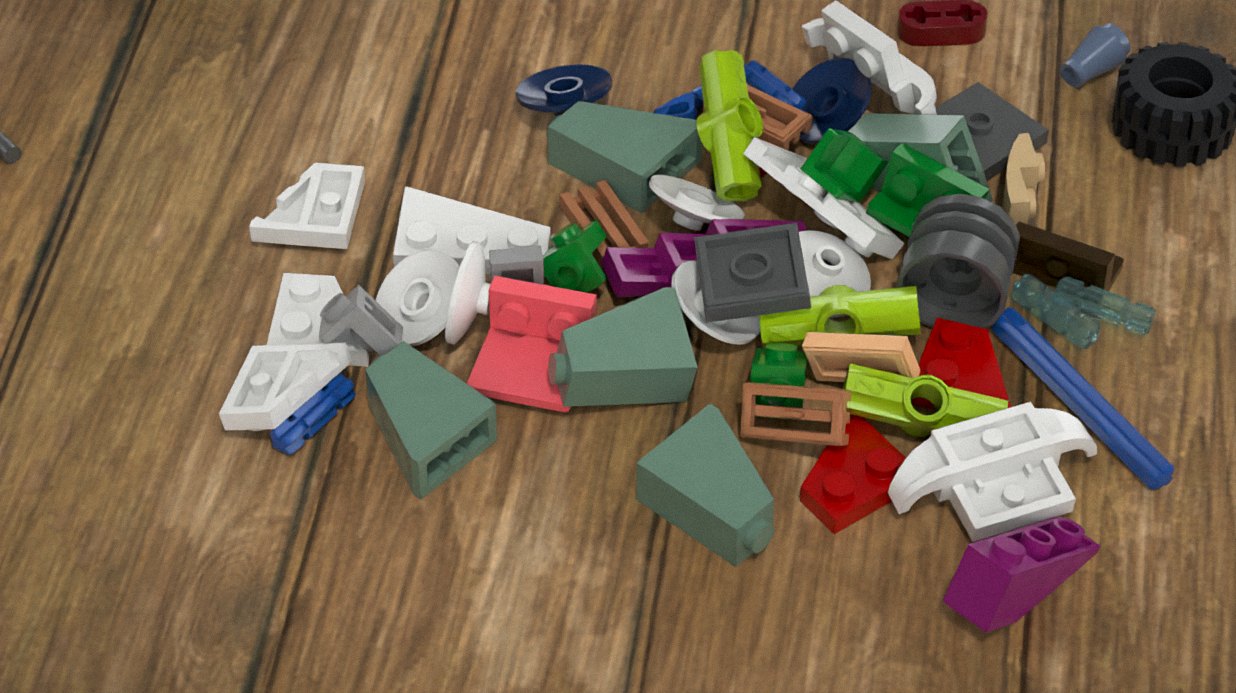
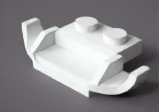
M835 0L821 10L823 18L815 19L802 25L806 44L812 48L818 45L826 46L829 60L836 58L854 60L862 74L870 78L872 83L892 96L894 106L897 109L912 114L937 115L934 105L937 98L934 80L930 75L898 52L896 41Z
M1028 402L932 430L930 438L916 447L904 460L890 484L888 495L899 514L908 512L919 498L931 492H934L939 502L949 499L972 542L1073 512L1076 498L1057 467L1061 453L1080 449L1084 451L1087 457L1097 455V445L1078 418L1056 409L1034 408L1032 403Z

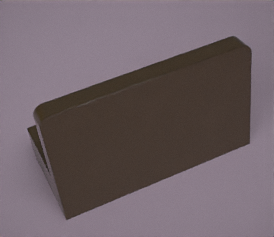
M1018 221L1016 227L1020 240L1013 274L1100 304L1103 303L1123 268L1124 260L1122 257Z

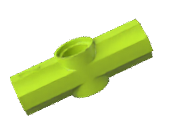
M714 50L701 56L702 63L699 65L705 113L697 118V131L702 144L711 153L717 197L726 202H745L759 196L758 190L762 187L759 166L743 153L754 137L758 138L762 135L763 122L758 108L748 97L743 56L734 50Z
M834 285L826 288L818 296H810L811 308L759 315L763 349H765L766 344L774 342L800 346L803 344L807 332L890 336L921 334L916 286L856 292L846 285ZM837 313L850 316L848 320L842 322L829 319L830 316Z
M851 363L848 366L842 390H852L851 401L847 402L846 412H850L851 415L898 425L906 433L915 437H925L931 435L932 430L1008 408L1007 400L948 387L941 379L932 375L910 378ZM916 397L928 399L934 405L936 413L932 415L918 413L913 408L911 399Z

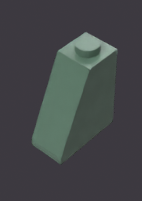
M578 101L565 113L556 116L550 125L547 126L548 164L595 189L596 182L606 180L621 203L640 213L644 212L659 199L649 187V181L653 175H667L682 179L702 161V142L697 131V121L694 119Z
M865 113L849 131L888 162L892 152L903 143L989 189L964 115ZM889 163L874 182L871 189L878 192L881 191ZM989 189L986 200L991 202L993 197Z
M675 287L662 288L563 330L557 353H551L548 362L549 379L552 385H558L563 407L687 402L698 368Z
M403 341L385 355H380L365 369L368 407L413 495L420 500L497 441L496 403Z
M711 403L637 462L636 500L733 566L737 567L752 553L761 552L771 541L774 534V498L720 410Z

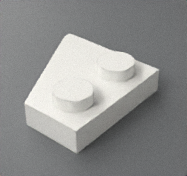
M314 163L300 176L297 184L288 187L276 198L277 208L265 219L256 216L251 221L249 226L251 241L348 249L365 184L364 166Z
M283 273L267 345L324 343L319 338L322 319L320 313L334 296L342 293L335 276ZM348 326L330 343H347L352 358L348 366L368 367L369 352L364 350L354 340Z
M347 343L252 346L219 412L224 429L261 431L277 428L350 364L352 358Z

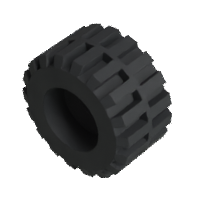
M1162 42L1157 43L1156 47L1147 45L1140 48L1138 54L1131 53L1126 58L1125 64H1121L1118 74L1112 114L1115 136L1121 137L1120 143L1126 149H1134L1136 156L1142 159H1153L1156 164L1172 163L1175 167H1186V163L1200 165L1206 163V158L1216 159L1222 155L1223 149L1229 148L1235 133L1236 68L1232 64H1226V58L1219 53L1212 54L1208 48L1200 45L1193 47L1189 46V43L1178 42V44Z

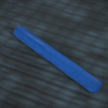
M1008 307L993 324L992 330L1150 489L1158 490L1163 485H1168L1173 479L1174 466L1014 308Z

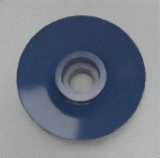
M836 58L822 62L806 72L792 89L806 100L803 109L806 110V113L812 115V128L806 134L800 132L799 141L809 145H817L828 129L832 128L848 132L862 117L870 101L872 85L870 78L862 74L854 60Z
M573 64L553 67L524 79L516 88V98L518 103L525 108L542 112H554V115L558 116L565 113L578 101L593 103L605 96L612 88V77L607 70L594 65Z

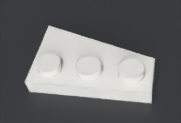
M755 137L743 153L784 185L791 193L812 207L814 214L823 222L847 235L845 242L863 256L870 257L872 253H876L893 260L904 243L879 220L869 216L866 213V208L859 202L835 198L804 173L800 168L807 158Z
M405 186L393 252L394 267L407 256L428 249L439 250L448 254L460 267L468 246L471 242L475 241L482 245L486 274H488V268L490 267L489 250L541 246L543 255L551 245V227Z

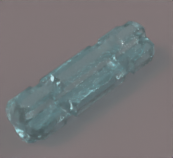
M1025 274L1013 284L1011 297L1015 302L1025 309L1033 307L1030 311L1032 314L1061 335L1069 333L1067 339L1079 348L1087 349L1099 339L1101 326L1096 320L1085 313L1080 316L1081 310L1051 288L1046 287L1043 290L1044 283L1034 276Z
M1071 277L1061 278L1054 293L1053 300L1057 305L1071 310L1078 307L1079 313L1117 327L1118 325L1125 324L1126 330L1139 335L1148 333L1155 320L1156 310L1153 307L1139 302L1132 305L1130 304V299L1093 285L1085 288L1084 282Z

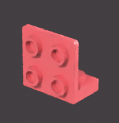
M494 276L488 290L490 329L467 384L488 398L568 412L571 406L563 407L558 385H552L548 373L549 356L551 353H557L563 330L597 316V295Z

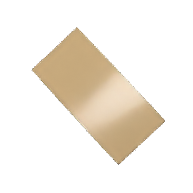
M1029 133L1018 135L1013 143L1007 163L1002 209L1014 220L1015 225L1018 221L1028 224V218L1035 217L1037 183L1044 182L1045 179L1043 154L1041 152L1035 153Z

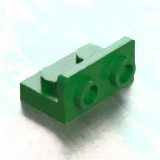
M901 143L892 152L882 189L868 203L866 213L881 221L887 227L909 237L912 233L914 218L923 205L939 196L965 194L986 199L989 189Z

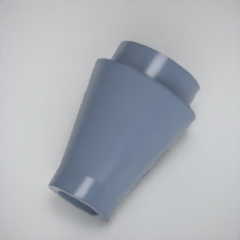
M1106 23L1103 26H1094L1069 59L1060 66V73L1065 82L1073 88H1079L1085 82L1124 64L1126 55L1129 54L1131 49L1127 36L1119 27L1111 23Z

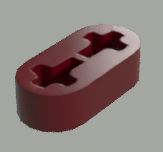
M973 0L909 2L899 10L897 35L904 43L920 47L976 44L982 41L986 35L988 12L982 4Z

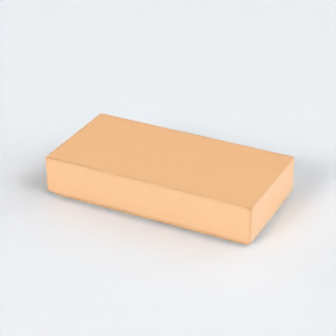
M807 332L802 344L804 353L817 381L844 382L850 363L910 378L918 377L920 374L919 365L907 336Z

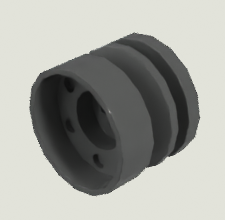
M965 194L939 196L923 205L913 221L912 233L909 236L908 249L904 254L897 288L916 286L920 323L933 328L936 318L939 317L987 328L998 320L1005 309L1010 279L1014 271L1019 248L1020 235L1014 220L1000 206L982 197Z

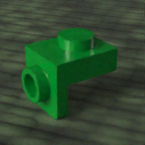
M597 220L582 228H579L577 223L573 222L550 237L553 245L543 254L544 275L551 286L587 293L605 282L606 276L592 255V252L607 237Z
M774 342L766 344L765 349L756 348L751 366V382L805 387L808 372L807 357L804 352L797 351L796 345ZM756 395L755 404L803 408L804 399Z

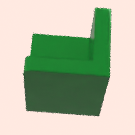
M830 128L823 135L800 169L835 198L860 203L889 162L852 132Z

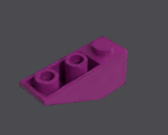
M1054 517L968 544L942 602L988 633L1019 621L1095 556L1101 546L1085 536V531L1079 524L1063 517Z

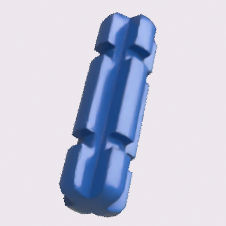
M751 60L747 65L744 64L747 85L806 112L803 109L806 103L805 98L771 71L767 70L761 63Z
M339 373L322 388L323 391L320 389L290 415V421L287 418L277 428L270 431L272 446L285 455H292L305 443L303 437L305 439L311 438L338 413L335 407L342 409L355 397L354 383L351 379L345 378Z

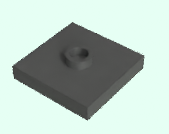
M979 82L935 108L937 115L965 116L987 181L1007 168L1010 151L1019 134L1029 133L1034 150L1047 143L1049 131L1047 128Z
M797 223L694 237L706 323L811 308Z

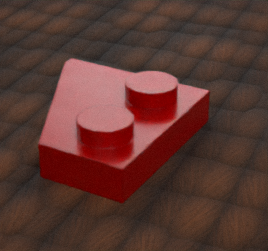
M937 317L918 364L920 368L919 376L932 375L941 379L948 387L1007 400L1008 408H1011L988 329ZM923 397L911 399V404L935 410L934 405L928 399Z
M851 414L850 423H846L845 434H849L848 445H827L800 486V502L833 534L838 533L892 502L888 495V490L896 472L906 459L863 417Z

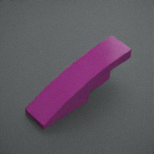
M712 219L706 234L659 233L654 248L607 247L601 264L616 297L646 296L662 288L672 287V276L676 269L686 261L697 260L694 237L797 223L799 232L808 230L803 221Z

